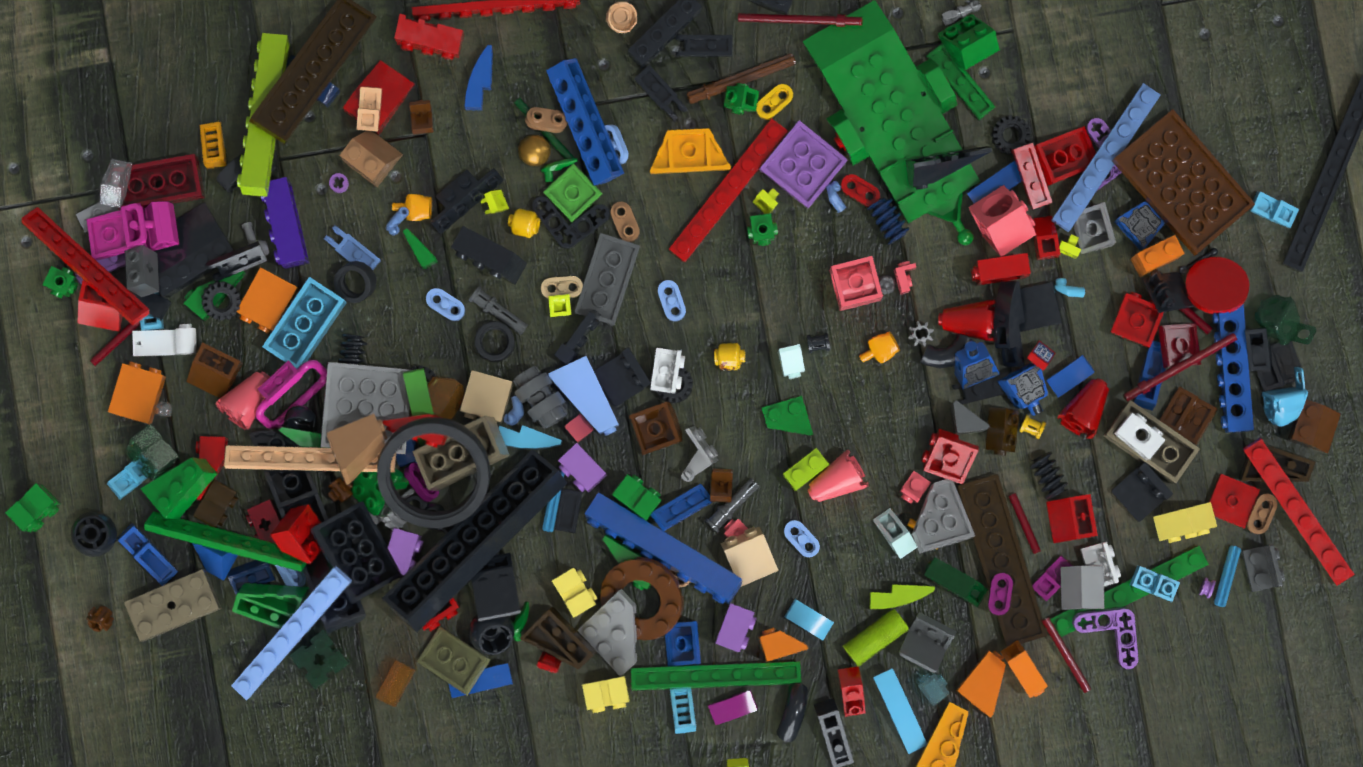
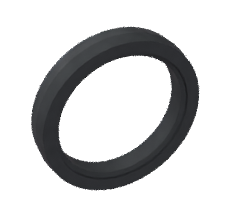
M427 417L403 425L390 436L379 456L377 479L383 499L399 517L417 526L442 528L465 520L480 506L490 483V465L483 444L471 430L450 419ZM423 434H441L457 440L466 447L472 455L477 469L476 485L468 498L458 506L444 511H426L406 502L395 489L390 471L393 456L405 442Z

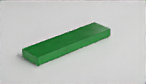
M943 43L926 56L927 59L931 58L939 65L951 88L978 120H981L996 107L967 71L953 61Z

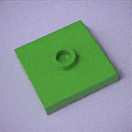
M574 163L543 192L572 223L602 195V192L593 185Z

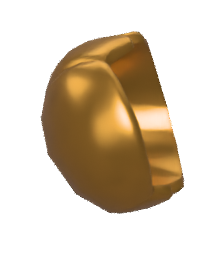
M535 134L527 135L520 141L518 146L519 158L530 166H541L548 161L551 154L548 141L542 136Z

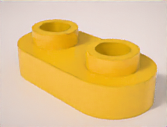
M780 84L773 88L757 103L756 112L758 116L765 120L773 118L792 101V89L786 84ZM779 93H785L786 98L780 99L778 96ZM769 106L770 112L765 113L763 107Z

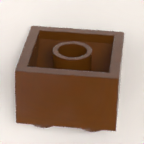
M1306 399L1298 419L1293 421L1288 441L1328 454L1341 414L1325 405Z

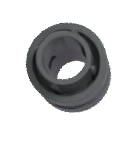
M533 366L514 378L513 383L518 389L515 391V395L521 404L528 401L532 408L527 413L534 423L539 421L541 426L547 429L567 416V412L563 407L566 403L559 391L553 394L549 389L553 382L547 372L541 373L538 367Z

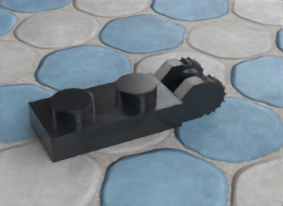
M650 65L634 78L635 82L673 121H676L678 117L668 107L672 101L680 111L685 113L688 110L678 99V95Z

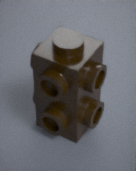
M989 408L988 425L990 426L987 429L986 450L994 451V455L1006 456L1007 452L1015 453L1019 423L1018 410Z

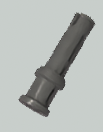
M478 286L468 300L480 306L484 313L490 312L504 324L519 333L520 336L528 327V324L498 304L496 297H491L482 291L480 286Z
M749 478L732 496L731 503L726 502L723 506H718L717 511L709 519L706 518L704 520L705 523L718 534L720 532L719 529L727 521L732 520V514L760 486L756 482L754 483L752 478Z

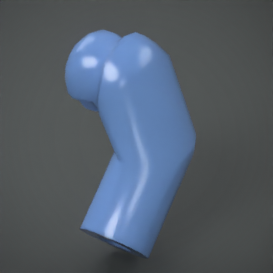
M833 181L827 185L826 189L829 201L839 213L846 208V205L836 193L841 190V186L837 181Z
M401 207L386 224V230L389 231L390 235H396L400 232L398 225L409 215V210L406 207Z
M517 396L511 397L513 408L504 416V422L510 426L517 424L524 416L523 403L521 404Z

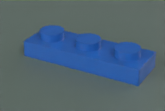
M699 484L653 511L651 516L664 532L708 506L712 501H710V495L703 485Z

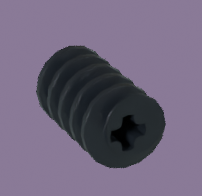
M342 334V338L347 341L341 342L340 346L346 350L339 351V354L344 358L338 359V363L358 365V363L365 362L363 358L359 357L361 354H366V351L361 349V346L367 345L362 340L365 337Z
M1051 451L1032 460L1034 463L1030 466V469H1037L1034 477L1041 476L1037 483L1045 484L1041 491H1049V494L1045 497L1046 499L1053 498L1066 491L1064 488L1068 484V482H1060L1064 477L1063 474H1056L1060 467H1052L1056 459H1048L1052 455Z

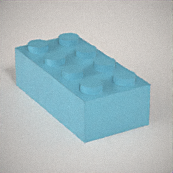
M309 277L262 347L284 362L289 360L296 369L309 360L347 302Z

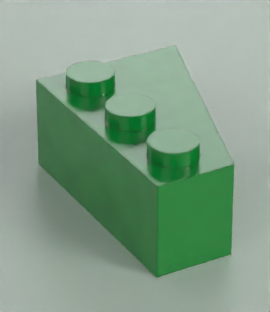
M190 458L140 489L164 518L180 519L218 473L206 459Z
M244 583L237 593L232 612L281 629L305 602L309 587Z

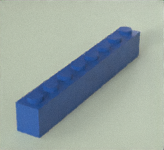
M599 492L585 512L588 524L594 528L601 527L606 530L605 534L613 539L616 537L623 541L622 544L631 550L636 548L644 558L660 562L669 570L677 573L676 576L684 582L689 580L695 584L694 587L700 592L705 593L707 591L712 594V598L720 604L725 602L729 605L743 584L742 578Z

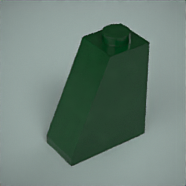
M936 557L926 566V573L924 575L928 579L977 608L988 591L976 579Z

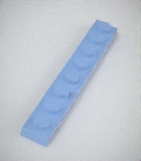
M337 566L334 567L231 686L246 700L249 699L352 580Z

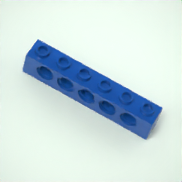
M577 58L564 60L546 70L593 185L607 183L624 174Z
M1243 304L1231 313L1212 314L1213 324H1216L1217 332H1214V343L1231 333H1234L1237 337V340L1233 342L1235 345L1234 353L1227 352L1226 347L1218 350L1219 353H1216V365L1220 366L1217 382L1218 386L1222 388V395H1219L1220 408L1223 407L1224 416H1221L1222 429L1225 428V433L1254 430ZM1225 322L1233 324V332L1230 333L1224 329ZM1229 363L1236 365V374L1228 372L1227 367ZM1231 384H1235L1239 388L1237 395H1232L1229 392ZM1233 405H1237L1240 408L1239 416H1234L1231 413Z

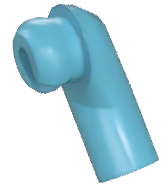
M1057 278L1055 280L1056 285L1054 287L1056 291L1069 297H1084V287L1066 286L1067 280L1065 278Z

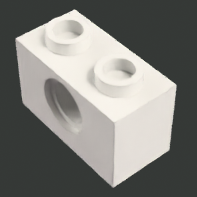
M1131 413L1114 434L1146 461L1150 460L1164 443L1165 439L1162 437L1164 434L1156 427H1149L1146 424L1147 420L1139 413L1136 415ZM1138 429L1146 433L1144 441L1136 438V431Z

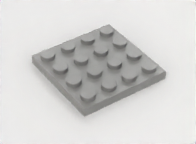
M328 362L320 447L330 448L326 435L327 432L374 414L376 419H381V421L409 417L410 404L403 372L412 370ZM384 425L385 433L387 436V439H385L384 442L386 443L390 436L393 434V432L386 430V426ZM406 442L397 450V454L406 453Z

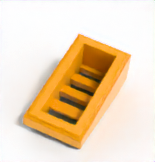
M221 122L201 124L200 134L205 167L210 169L226 166ZM217 131V134L206 135V132ZM218 139L217 142L207 143L209 140ZM219 148V150L208 151V149Z

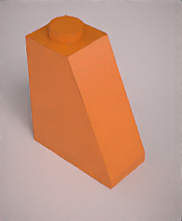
M1018 640L1000 651L1030 698L1032 696H1039L1045 691V688L1048 687Z
M995 650L992 653L987 651L956 690L988 717H992L994 714L1006 666L1002 662L1004 657Z

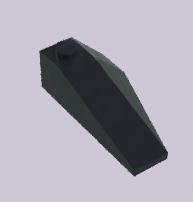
M983 146L905 160L909 185L916 187V190L928 188V184L935 183L992 152V148Z

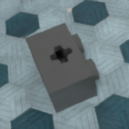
M144 245L125 250L127 289L140 297L159 292L157 253Z

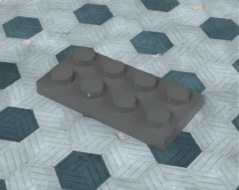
M600 233L574 312L575 314L586 317L589 311L596 310L601 314L598 319L600 322L615 326L640 245Z

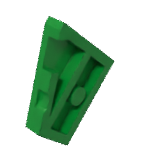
M802 396L761 408L768 429L807 436L813 435Z

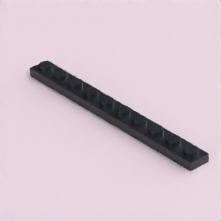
M1363 73L1282 265L1298 272H1303L1363 129Z

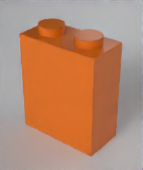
M1176 235L1137 253L1131 258V261L1139 277H1142L1155 269H1159L1177 260L1185 253Z
M260 267L239 305L240 309L237 310V313L241 315L239 319L248 324H251L253 321L259 324L258 329L269 334L270 331L274 330L295 299L299 288Z
M129 361L128 365L122 363L108 412L152 425L166 377L161 375V370L149 367V371L141 369L142 365Z

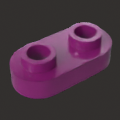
M411 463L405 468V478L421 499L430 502L439 495V491L427 489L417 463Z
M1006 573L996 574L991 580L988 608L995 615L1005 614L1010 607L1013 581ZM999 580L1005 581V586L1003 588H1000L998 586ZM996 601L1002 602V607L1000 609H997L995 607Z

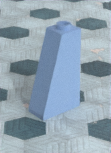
M587 356L548 373L554 384L599 434L604 433L607 436L617 431L615 427L619 426Z

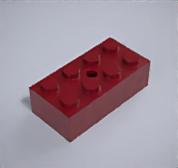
M195 154L112 169L118 210H121L123 206L140 203L144 209L151 202H170L176 204L205 198L199 159ZM162 181V186L157 188V182Z

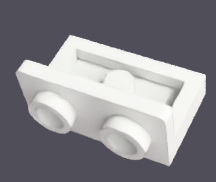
M656 348L650 390L676 394V389L681 388L682 377H679L678 373L679 368H684L685 356L681 355L682 350L675 351Z
M1103 542L1080 549L1085 566H1103L1104 586L1119 582L1118 578L1121 577L1118 566H1114L1112 557H1115L1111 545Z

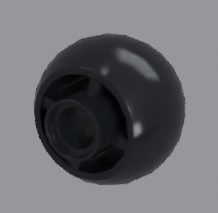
M99 511L83 513L74 521L71 528L73 545L81 554L89 557H99L106 554L112 549L117 539L115 523L107 514ZM94 519L101 521L105 528L93 524L95 522ZM90 528H95L97 536L91 540L88 538L87 533ZM103 533H106V539L104 543L100 545L98 542L102 540ZM83 540L92 543L94 549L87 547Z
M476 615L470 623L468 634L470 642L476 650L486 655H497L510 647L514 639L515 629L509 616L479 621L478 615Z

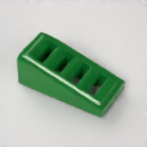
M403 230L422 269H426L438 262L436 257L410 230Z

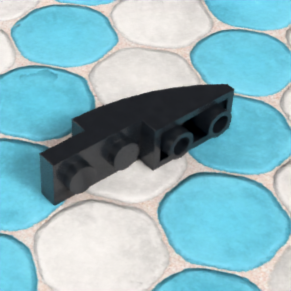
M1001 281L995 303V348H1001L1003 366L1021 367L1025 365L1019 324L1025 322L1019 281Z

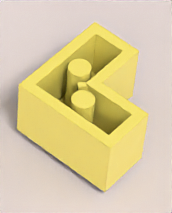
M1211 502L1153 517L1159 541L1168 539L1169 543L1180 541V536L1185 535V539L1208 534L1210 533L1209 529L1217 527Z

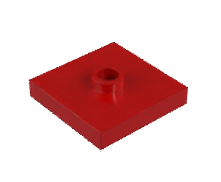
M1220 474L1209 500L1214 516L1245 529L1260 489Z

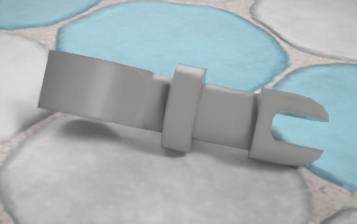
M978 0L972 1L969 5L957 7V10L943 13L942 20L945 25L952 24L960 17L963 19L967 14L980 10L981 5Z

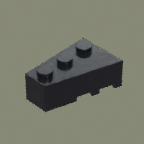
M462 226L451 246L456 251L455 256L464 261L469 259L473 261L472 265L481 270L485 268L490 271L489 274L498 279L503 278L516 285L528 264L514 252L465 226Z

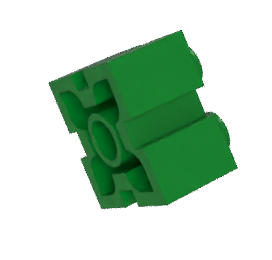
M627 474L612 495L640 518L648 521L652 512L662 502L659 499L661 494L652 487L649 490L643 487L644 481L635 474L632 477Z
M36 483L24 494V497L5 513L22 531L37 532L44 525L42 521L45 517L49 516L51 518L59 511L58 506L61 502L44 485Z

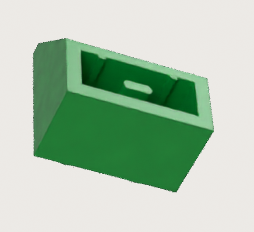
M972 14L938 33V37L953 61L965 70L1000 50L995 30Z

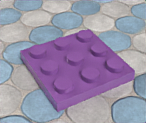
M798 121L759 170L809 209L848 159L801 121Z

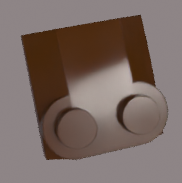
M664 402L629 415L642 450V455L683 441L682 430L670 402Z

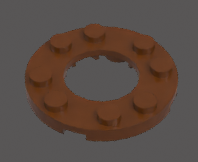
M637 557L636 559L621 561L604 578L600 592L601 605L604 606L619 590H623L632 581L643 580L657 589L660 595L661 606L659 612L653 617H635L637 640H653L664 636L677 624L682 615L684 597L681 594L679 581L666 566L653 559Z

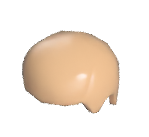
M626 1L615 2L606 13V22L610 29L617 33L630 32L637 24V11L633 5Z

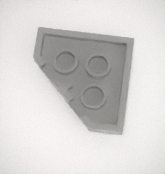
M945 479L935 482L930 486L912 532L919 553L968 540L975 536L958 491L951 480Z
M622 589L577 630L620 677L637 662V653H635V642L637 641L635 625L636 604Z

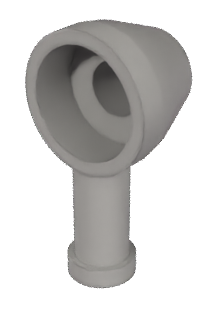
M252 222L242 224L248 245L259 241L265 255H268L267 242L256 240L252 229Z

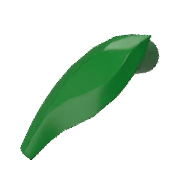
M564 159L545 165L541 169V172H544L545 183L553 182L552 171H559L577 162L578 159Z
M525 602L521 613L516 616L513 622L515 641H520L522 637L521 632L528 619L529 602Z

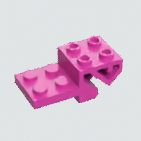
M151 202L144 210L140 203H134L121 207L119 211L86 219L91 255L96 261L124 254L125 250L141 245L156 251L179 244L174 205L170 202Z

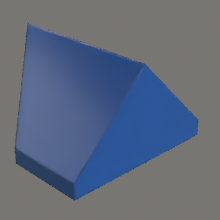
M192 543L205 570L224 581L238 555Z

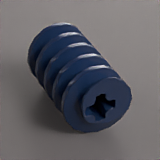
M883 198L869 206L867 210L874 209L871 216L879 217L875 223L876 225L883 224L880 232L887 231L884 238H891L888 243L889 245L905 236L910 228H902L905 220H897L901 213H893L897 206H889L893 199Z

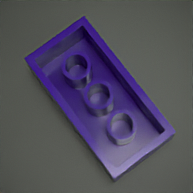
M287 177L271 180L268 197L261 196V199L267 205V209L264 210L266 221L272 226V229L269 230L271 242L277 248V250H274L276 263L284 269L310 264L291 182Z

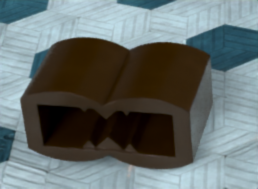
M215 479L193 516L211 527H223L228 519L226 515L228 509H233L239 500L236 497L238 492Z

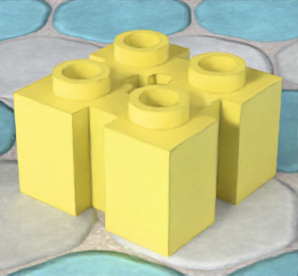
M572 568L552 580L575 618L597 605L595 600L598 598L592 588H586L584 582L587 580L580 569L576 571L575 568Z
M625 676L582 685L587 710L592 709V713L605 711V706L613 705V709L626 707V702L630 701Z

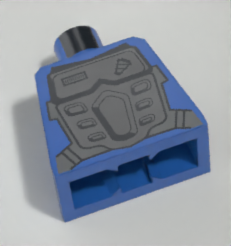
M1146 201L1114 221L1140 251L1150 243L1165 224L1162 218Z
M967 342L964 349L955 353V376L962 389L1000 375L983 342Z
M1029 363L998 380L999 385L1015 408L1028 407L1031 416L1043 411L1039 400L1046 397L1048 391L1042 370L1034 363Z

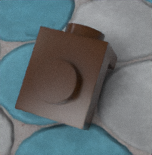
M430 100L410 102L413 135L433 133V116Z
M712 469L710 501L731 503L733 470Z

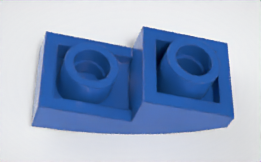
M1081 355L1046 381L1059 398L1095 371L1084 355Z

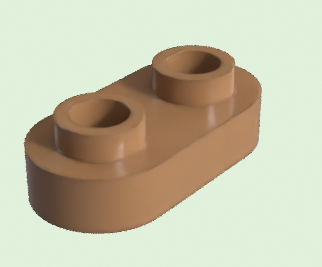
M540 107L531 108L525 117V122L531 129L553 133L562 132L568 123L563 112ZM534 115H539L540 119H536ZM554 118H559L561 122H556Z
M625 202L615 203L611 208V217L620 238L630 243L636 241L640 230L631 207ZM618 209H624L625 214L622 216L618 215ZM627 228L633 229V233L631 235H627L625 233V230Z
M1263 494L1256 499L1247 522V528L1251 533L1263 534L1269 528L1277 509V500L1273 495ZM1263 501H1267L1269 503V507L1267 509L1263 508ZM1255 520L1260 521L1261 525L1259 528L1254 526Z

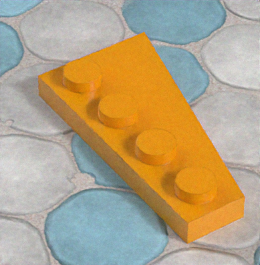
M948 702L915 767H955L968 711Z

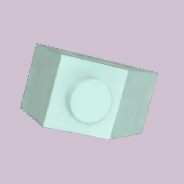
M800 344L779 349L778 356L783 376H788L789 379L801 377V373L805 369Z
M891 508L873 519L900 559L917 548L911 534Z

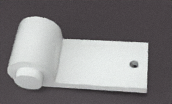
M180 324L179 328L175 330L132 331L133 357L197 354L196 328H192V324Z

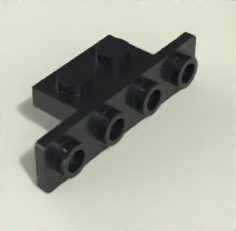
M493 168L477 181L468 170H465L435 196L446 209L431 221V224L439 234H442L472 207L482 201L485 197L484 194L496 189L504 181L503 178Z

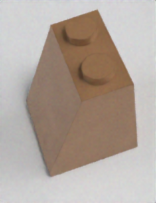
M365 131L352 138L341 152L340 157L344 163L378 187L403 154L373 131Z
M374 414L326 433L330 448L346 485L350 484L381 453L385 445L384 440L387 439L384 425L381 419H376Z

